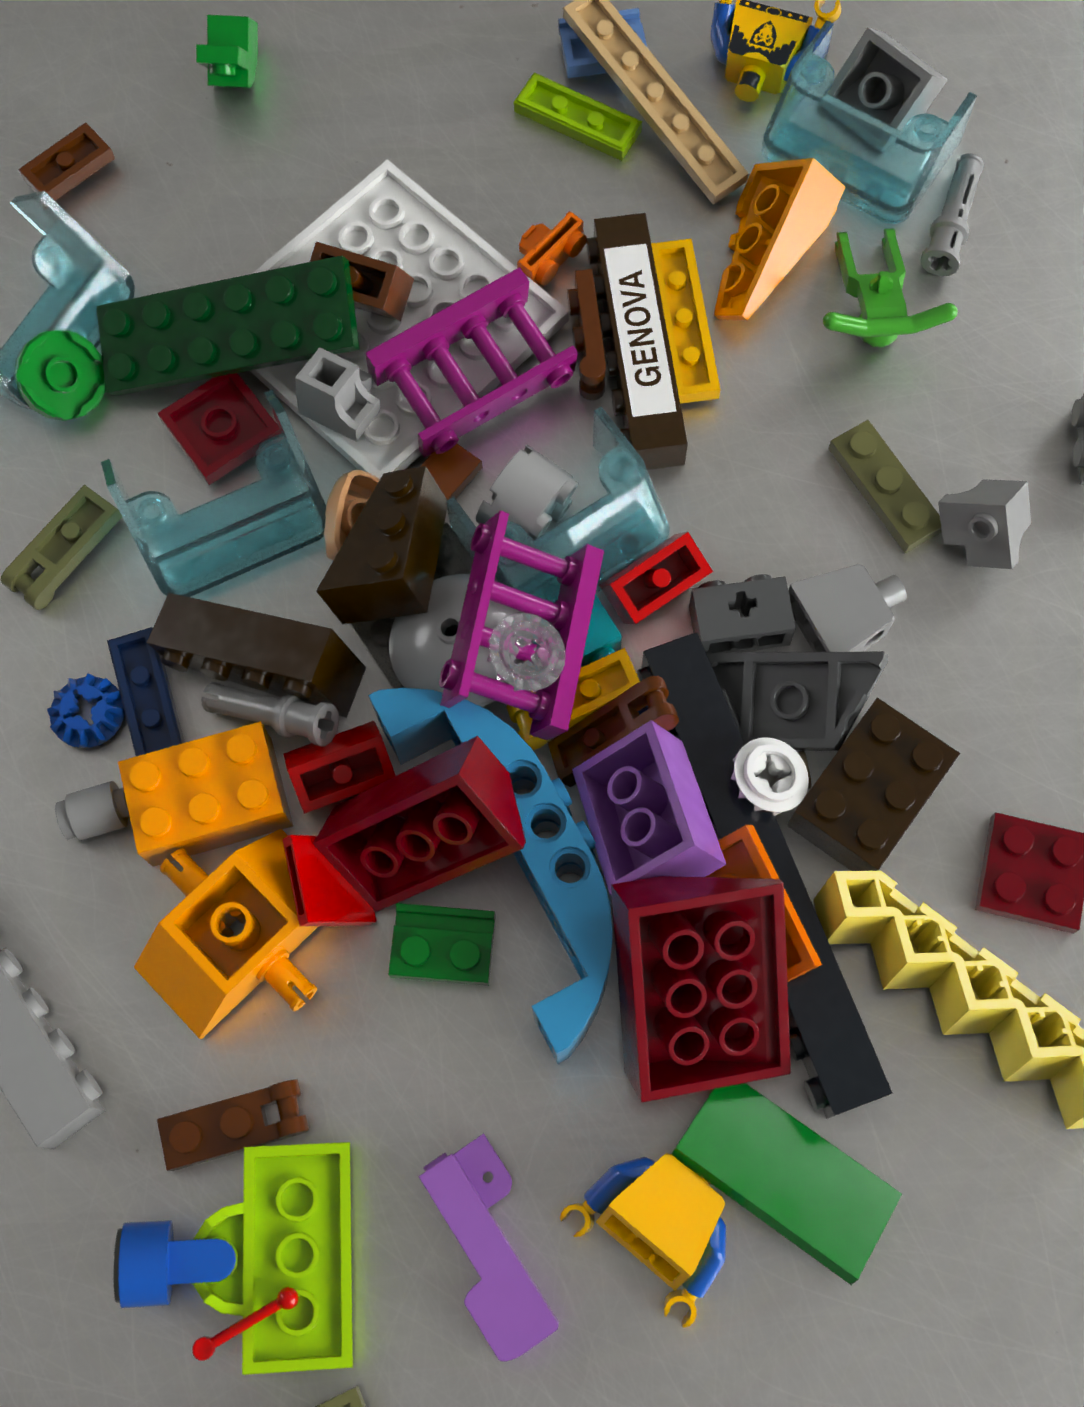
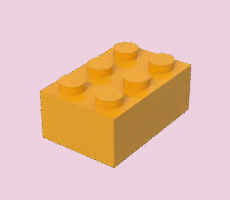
M261 721L118 761L137 853L153 867L161 865L166 858L170 862L175 861L170 854L181 848H184L188 855L192 856L269 834L279 829L293 827L272 738Z

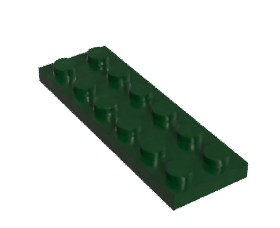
M342 255L96 306L106 393L114 396L309 360L319 347L333 354L360 350L349 260Z

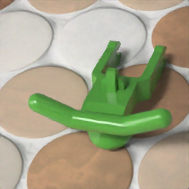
M894 228L883 230L885 238H882V251L889 271H881L878 274H858L847 232L836 233L835 252L845 291L858 298L861 314L858 318L837 312H829L823 318L825 328L858 336L865 343L873 347H884L894 342L898 335L915 334L956 318L958 309L952 303H946L907 316V307L902 292L906 271Z

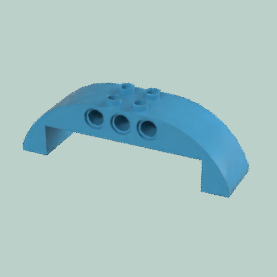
M383 689L368 695L378 722L401 765L451 739L454 745L457 746L479 736L509 772L526 840L524 848L513 854L581 979L532 1006L534 1020L557 1064L567 1060L583 1041L598 1014L607 986L613 940L611 906L603 876L595 861L596 856L593 849L596 848V843L590 830L583 820L575 824L569 808L572 805V800L561 779L558 777L551 780L532 748L511 726L489 710L466 699L450 708L441 706L443 693L427 689ZM520 790L531 791L530 793L525 795L516 794V792ZM543 831L556 833L555 836L547 839L536 836ZM566 873H575L581 879L574 883H565L559 877Z

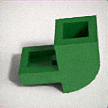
M207 15V45L196 44V63L208 68V86L250 88L254 83L258 60V23L248 16Z

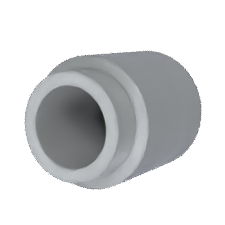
M114 781L67 794L65 800L57 802L55 805L57 822L66 839L77 837L82 841L125 828L128 825L129 812L124 789H119Z

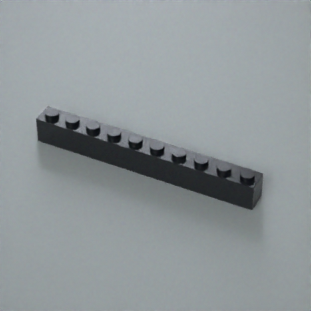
M696 632L644 650L642 668L637 670L638 678L641 681L650 676H660L665 680L669 691L666 700L668 703L673 704L679 718L677 726L668 732L683 741L717 839L720 840L745 825L754 826L780 880L784 883L789 899L822 963L821 966L787 982L790 1053L795 1061L802 1059L810 1079L804 1081V1085L813 1108L816 1111L823 1109L825 1117L828 1119L893 1094L776 817L770 811H754V804L747 798H738L740 789L737 782L731 780L734 771V762L732 760L745 744L698 633Z

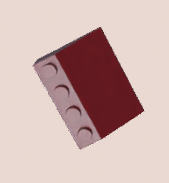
M659 876L611 884L624 1071L641 1103L791 1074L784 883L780 879Z

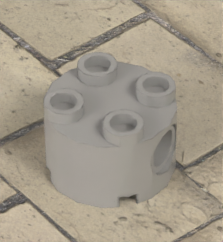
M527 445L524 450L520 449L491 486L490 491L493 492L491 498L494 501L490 505L483 500L475 518L478 524L485 523L500 510L509 513L504 537L539 549L547 537V534L544 532L553 520L558 523L569 509L573 501L570 498L579 483L573 479L571 474Z

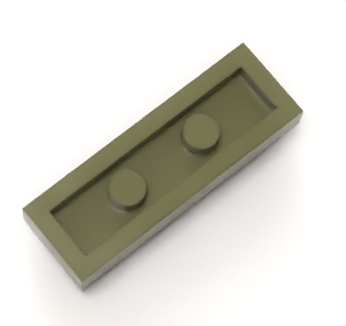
M869 420L830 441L829 451L904 553L942 533L939 513Z

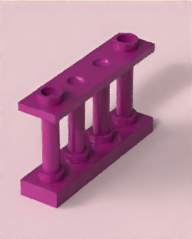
M520 267L365 353L368 373L372 375L375 384L379 386L388 380L395 382L425 427V430L418 433L419 451L424 458L434 451L436 454H442L450 450L458 443L461 436L549 386L553 389L562 386L573 376L578 352L572 345L562 352L555 354L524 308L528 302L529 280ZM502 316L511 319L540 362L539 365L520 376L516 374L486 329L488 324ZM463 338L473 340L502 384V386L481 398L448 350L450 345ZM425 359L434 360L464 406L442 420L410 373L413 366Z
M500 510L487 522L480 523L477 526L471 540V550L475 552L451 659L446 661L440 674L439 686L444 688L440 705L450 708L468 698L469 692L529 712V717L533 718L529 735L549 740L567 732L569 728L604 550L586 544L572 555L562 559L504 537L509 513ZM500 556L557 577V582L561 584L558 600L553 603L494 581ZM490 600L548 621V626L552 628L548 645L542 647L484 626ZM482 646L538 666L539 672H542L539 690L533 693L475 673L474 669L479 647Z

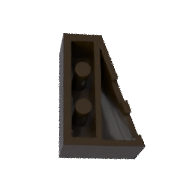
M426 466L388 472L382 475L317 588L316 592L342 625L428 612L448 500Z

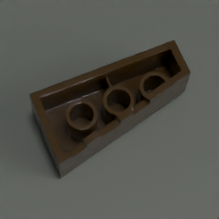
M168 593L147 641V644L162 656L160 661L172 669L187 672L188 668L219 681L228 680L275 696L294 695L304 701V703L318 705L321 702L331 703L336 706L339 716L345 718L349 714L366 670V666L331 628Z

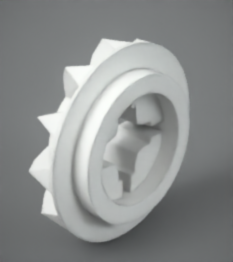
M767 737L751 740L740 749L732 760L734 762V771L731 780L736 781L740 789L738 798H747L754 804V811H770L773 816L788 810L791 811L802 802L807 793L809 777L806 765L801 756L783 741ZM765 767L768 768L770 775L783 778L778 780L772 788L769 787L767 780L755 777Z

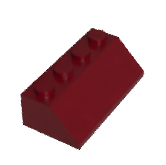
M476 736L334 806L313 844L377 912L524 848L526 840L510 774L479 736Z

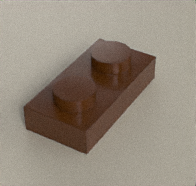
M85 122L18 170L23 180L49 206L113 161L115 157L111 148Z

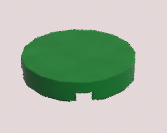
M66 330L42 332L23 345L15 360L14 379L20 396L32 410L46 418L67 421L85 416L99 405L106 392L102 355L89 340L76 332Z

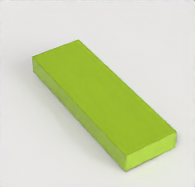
M535 72L514 101V112L620 161H623L642 132L641 120Z

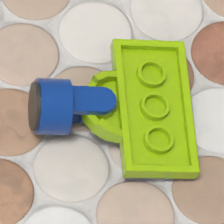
M350 1142L244 1147V1202L222 1207L204 1220L193 1240L174 1241L172 1220L124 1223L123 1227L117 1231L114 1250L113 1282L116 1303H120L121 1308L167 1306L171 1303L173 1284L192 1283L203 1302L223 1314L238 1315L245 1318L277 1299L280 1290L285 1287H291L296 1290L299 1297L298 1303L293 1309H280L242 1332V1375L353 1368Z

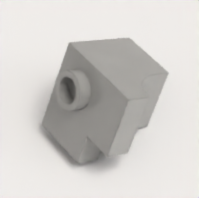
M319 347L295 377L298 413L356 442L380 412V399L369 392L372 388V375L360 370L358 365Z
M983 479L973 489L962 493L945 494L938 502L943 544L965 545L967 566L1013 569L1019 562L1020 542L1025 530L1031 524L1027 481Z

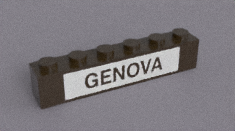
M646 213L594 219V237L586 239L589 265L597 264L598 274L593 275L597 302L603 301L605 311L599 312L602 339H609L611 350L605 351L608 378L616 377L618 388L612 389L613 411L615 417L622 416L624 428L618 429L621 456L629 455L632 472L685 465L688 443Z

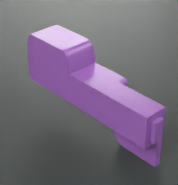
M483 1133L456 1153L449 1156L446 1153L440 1155L424 1166L425 1172L418 1177L482 1279L467 1293L464 1304L498 1360L510 1361L523 1355L558 1329L559 1322L488 1208L508 1195L512 1188V1178ZM486 1172H490L493 1175V1180L489 1183L483 1180Z

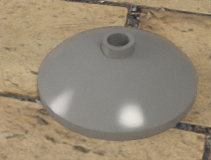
M454 574L433 580L428 612L395 618L390 633L389 654L393 670L404 688L427 689L443 693L444 688L439 686L440 674L446 661L451 659L456 634L451 637L445 636V631L452 625H459L470 574ZM490 600L484 626L531 642L529 623L525 613ZM480 646L474 672L514 685L521 675L526 662ZM469 692V696L466 698V700L481 707L495 701Z

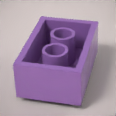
M652 720L572 769L611 896V884L659 876L706 877L727 865L683 741Z

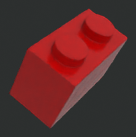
M689 532L674 534L599 586L624 624H637L711 574L713 570Z
M375 721L336 734L333 740L326 746H317L311 743L283 753L288 774L304 814L362 793L396 776Z

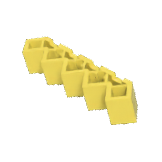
M881 870L834 871L813 899L816 914L829 944L870 943L883 989L929 988L943 1035L989 1033L1003 1081L1050 1079L1066 1129L1084 1128V1029L1078 1025L1081 1019L1048 994L1044 993L1040 997L1015 979L1019 974L1017 971L983 947L978 951L954 933L958 927L924 902L918 906L895 889L898 883Z

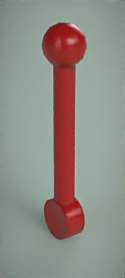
M285 1287L279 1291L277 1299L211 1338L209 1336L200 1337L194 1342L192 1347L194 1357L200 1361H205L213 1356L216 1347L278 1310L293 1309L298 1303V1293L291 1287Z

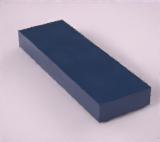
M152 627L107 640L136 756L185 743L165 665L160 661L162 656L147 644L153 629Z

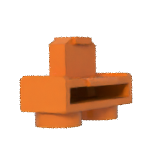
M569 211L552 230L543 223L535 226L532 225L521 237L519 252L525 256L517 262V268L520 267L524 274L537 285L546 286L555 277L558 268L569 257H576L584 248L587 236L583 234L584 221Z

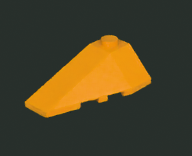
M806 158L754 165L737 203L735 214L741 219L738 232L730 236L728 245L734 252L732 262L723 271L714 311V316L719 320H748L829 225L831 218L836 213L837 205L845 186L816 159Z

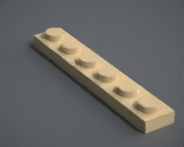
M574 0L563 7V18L713 205L747 182L749 173L609 0Z

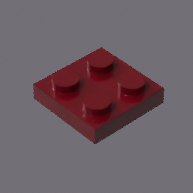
M238 373L214 377L157 413L161 422L208 485H211L283 438L280 427Z
M995 812L990 817L975 910L1072 934L1079 931L1084 903V833Z

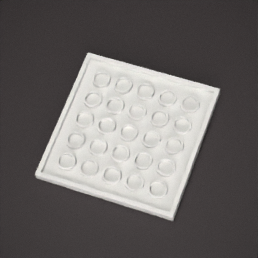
M387 159L253 273L310 262L317 241L397 265L414 278L401 322L355 308L360 350L335 355L358 365L360 370L368 373L366 352L517 269V267ZM526 275L529 280L528 302L524 308L544 338L549 340L569 321V310ZM502 316L488 324L486 329L514 370L533 354L510 318ZM463 338L450 345L448 349L480 398L490 393L501 383L472 339ZM425 359L411 368L410 373L441 420L464 407L434 360ZM309 360L250 371L358 470L368 472L381 479L384 473L405 470L422 455L419 451L418 433L425 430V427L395 382L388 380L377 386L372 379V388L369 392L380 399V412L356 442L298 413L295 377Z

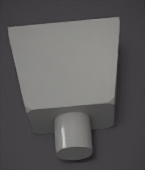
M860 564L796 581L790 584L788 590L794 620L813 652H864L889 632L895 620L890 607L907 599L905 587L896 575L874 583L866 568Z

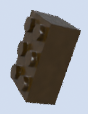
M877 697L794 811L787 826L850 871H879L960 753Z

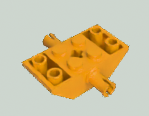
M282 829L236 850L209 876L188 855L184 848L170 854L183 867L182 872L167 858L160 866V871L186 897L158 923L134 968L201 1040L257 985L265 980L290 1005L292 1011H297L306 1004L293 990V986H296L308 999H311L318 990L316 985L312 984L288 959L290 954L319 926H299L282 841L288 835ZM236 920L244 924L243 931L237 936L233 935L234 931L230 927Z

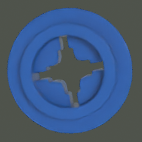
M87 673L86 677L79 679L68 678L67 685L61 690L54 691L52 705L50 708H47L50 716V728L61 741L77 748H91L108 741L119 730L125 715L120 691L107 678L95 677ZM80 697L90 705L97 704L91 708V719L94 723L92 725L80 715L74 716V714L80 711L78 705Z

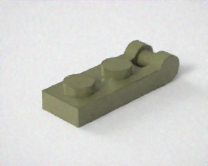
M84 484L5 569L1 576V583L12 592L20 591L24 594L25 602L34 609L41 610L52 601L55 590L123 516L115 506ZM39 566L44 571L34 580L31 574Z

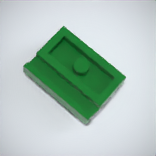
M397 903L388 975L390 978L489 986L496 918L495 911Z

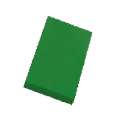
M746 1083L713 1089L672 1152V1155L850 1285L859 1279L902 1196V1193Z

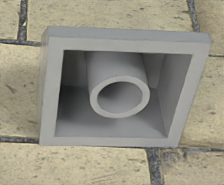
M867 27L822 97L819 105L879 151L885 152L923 117L948 79L885 32Z

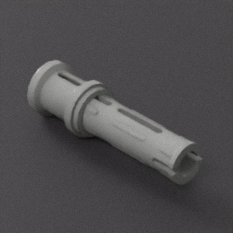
M963 154L960 159H957L956 169L942 214L931 224V242L929 247L922 253L921 265L927 272L933 275L950 276L956 273L960 267L961 258L959 251L961 245L965 244L968 240L970 230L966 221L974 200L981 172L984 169L983 159L975 154Z
M211 682L203 691L219 697L218 700L202 697V706L207 712L233 716L253 722L261 721L263 725L272 726L274 731L281 737L292 738L295 735L309 738L310 742L314 745L326 746L333 740L338 730L339 713L336 706L331 703L321 702L318 705L304 703L298 697L289 694L277 699L224 686L217 682Z

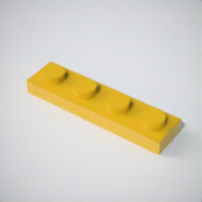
M692 238L651 243L680 404L719 399L721 389Z

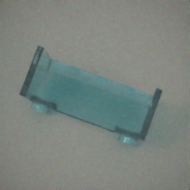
M826 21L790 72L764 132L761 148L762 154L768 162L814 158L845 186L840 200L882 222L889 224L903 222L911 215L961 142L977 95L969 92L949 122L932 114H918L910 118L900 131L828 94L833 85L835 75L832 65L826 61L834 24Z
M45 191L16 196L10 203L43 234L33 249L32 263L38 275L50 285L4 346L0 348V396L28 410L32 409L20 396L14 379L15 360L23 345L42 332L66 330L76 332L89 340L97 348L100 344L96 306L132 299L135 294V285L131 275Z
M273 390L264 392V395L281 434L265 440L256 451L255 464L262 479L180 515L171 499L161 492L147 491L129 498L110 459L101 462L107 488L159 589L166 596L168 593L192 597L317 542L324 537L326 504L287 413Z
M602 406L594 410L593 447L602 457L599 464V480L609 494L533 541L520 525L511 521L507 522L504 537L562 559L572 555L586 544L604 550L596 593L602 590L599 586L601 583L667 540L670 531L667 517L643 459ZM452 497L446 501L451 533L473 562L475 552L471 550V540L476 526L455 497ZM502 556L499 558L494 581L553 603L558 600L561 584L557 582V577ZM525 613L529 624L539 619Z

